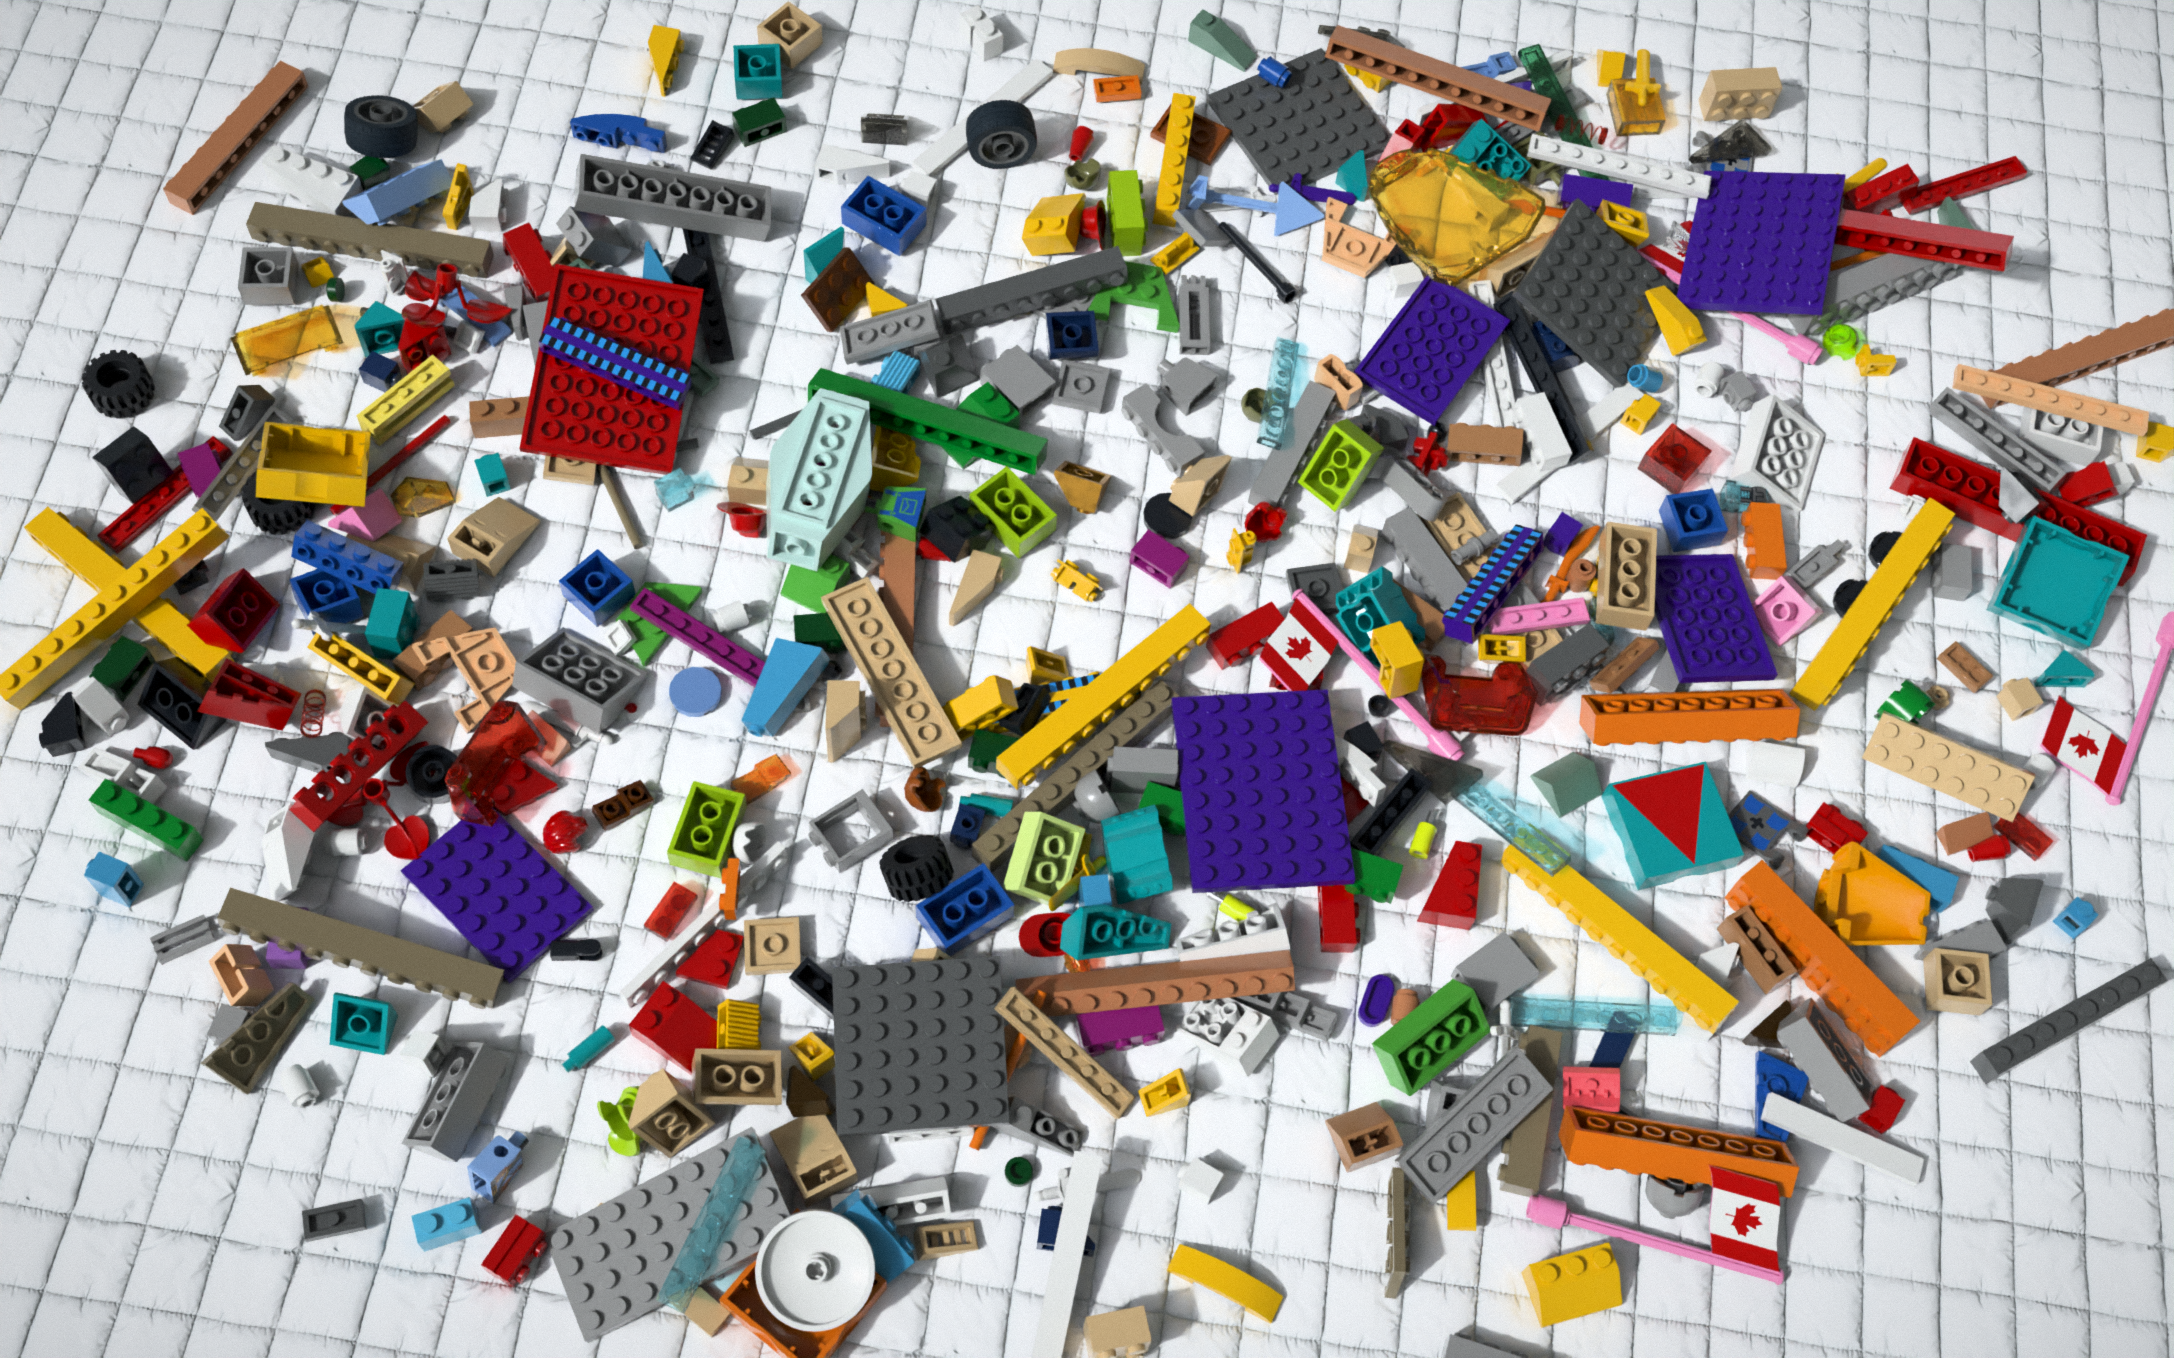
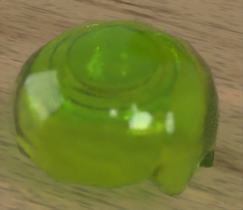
M1833 325L1823 334L1822 344L1831 357L1838 355L1843 361H1846L1857 354L1860 344L1859 335L1849 325Z

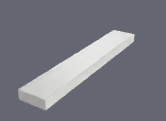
M1773 1092L1767 1094L1761 1120L1909 1185L1916 1186L1919 1184L1924 1163L1923 1158Z

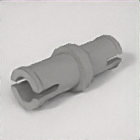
M1489 529L1478 537H1471L1467 540L1466 544L1451 551V558L1455 564L1461 565L1473 556L1478 557L1482 555L1485 549L1497 544L1499 536L1495 530Z

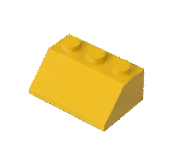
M1609 1242L1529 1264L1521 1272L1541 1328L1622 1305L1620 1272Z

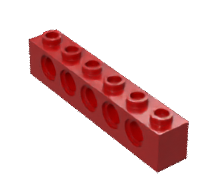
M406 700L398 707L393 704L382 715L385 719L381 723L376 720L365 730L368 734L362 739L358 736L347 747L350 751L345 756L340 753L330 762L329 765L332 768L328 772L322 769L311 780L313 785L309 789L304 786L293 796L296 802L289 810L313 832L323 825L362 788L368 779L375 776L429 723ZM390 728H393L397 734L392 732ZM372 744L377 745L380 750L374 748ZM354 760L359 761L362 766L357 765ZM336 777L342 778L345 783L339 782ZM318 794L324 795L327 800L321 799Z

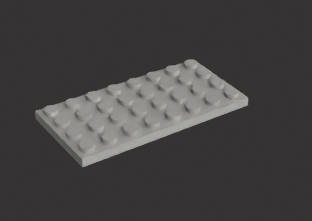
M750 1127L545 1233L547 1235L545 1240L548 1243L547 1246L584 1341L590 1343L757 1256L768 1233L774 1226L792 1215L757 1132L755 1128Z

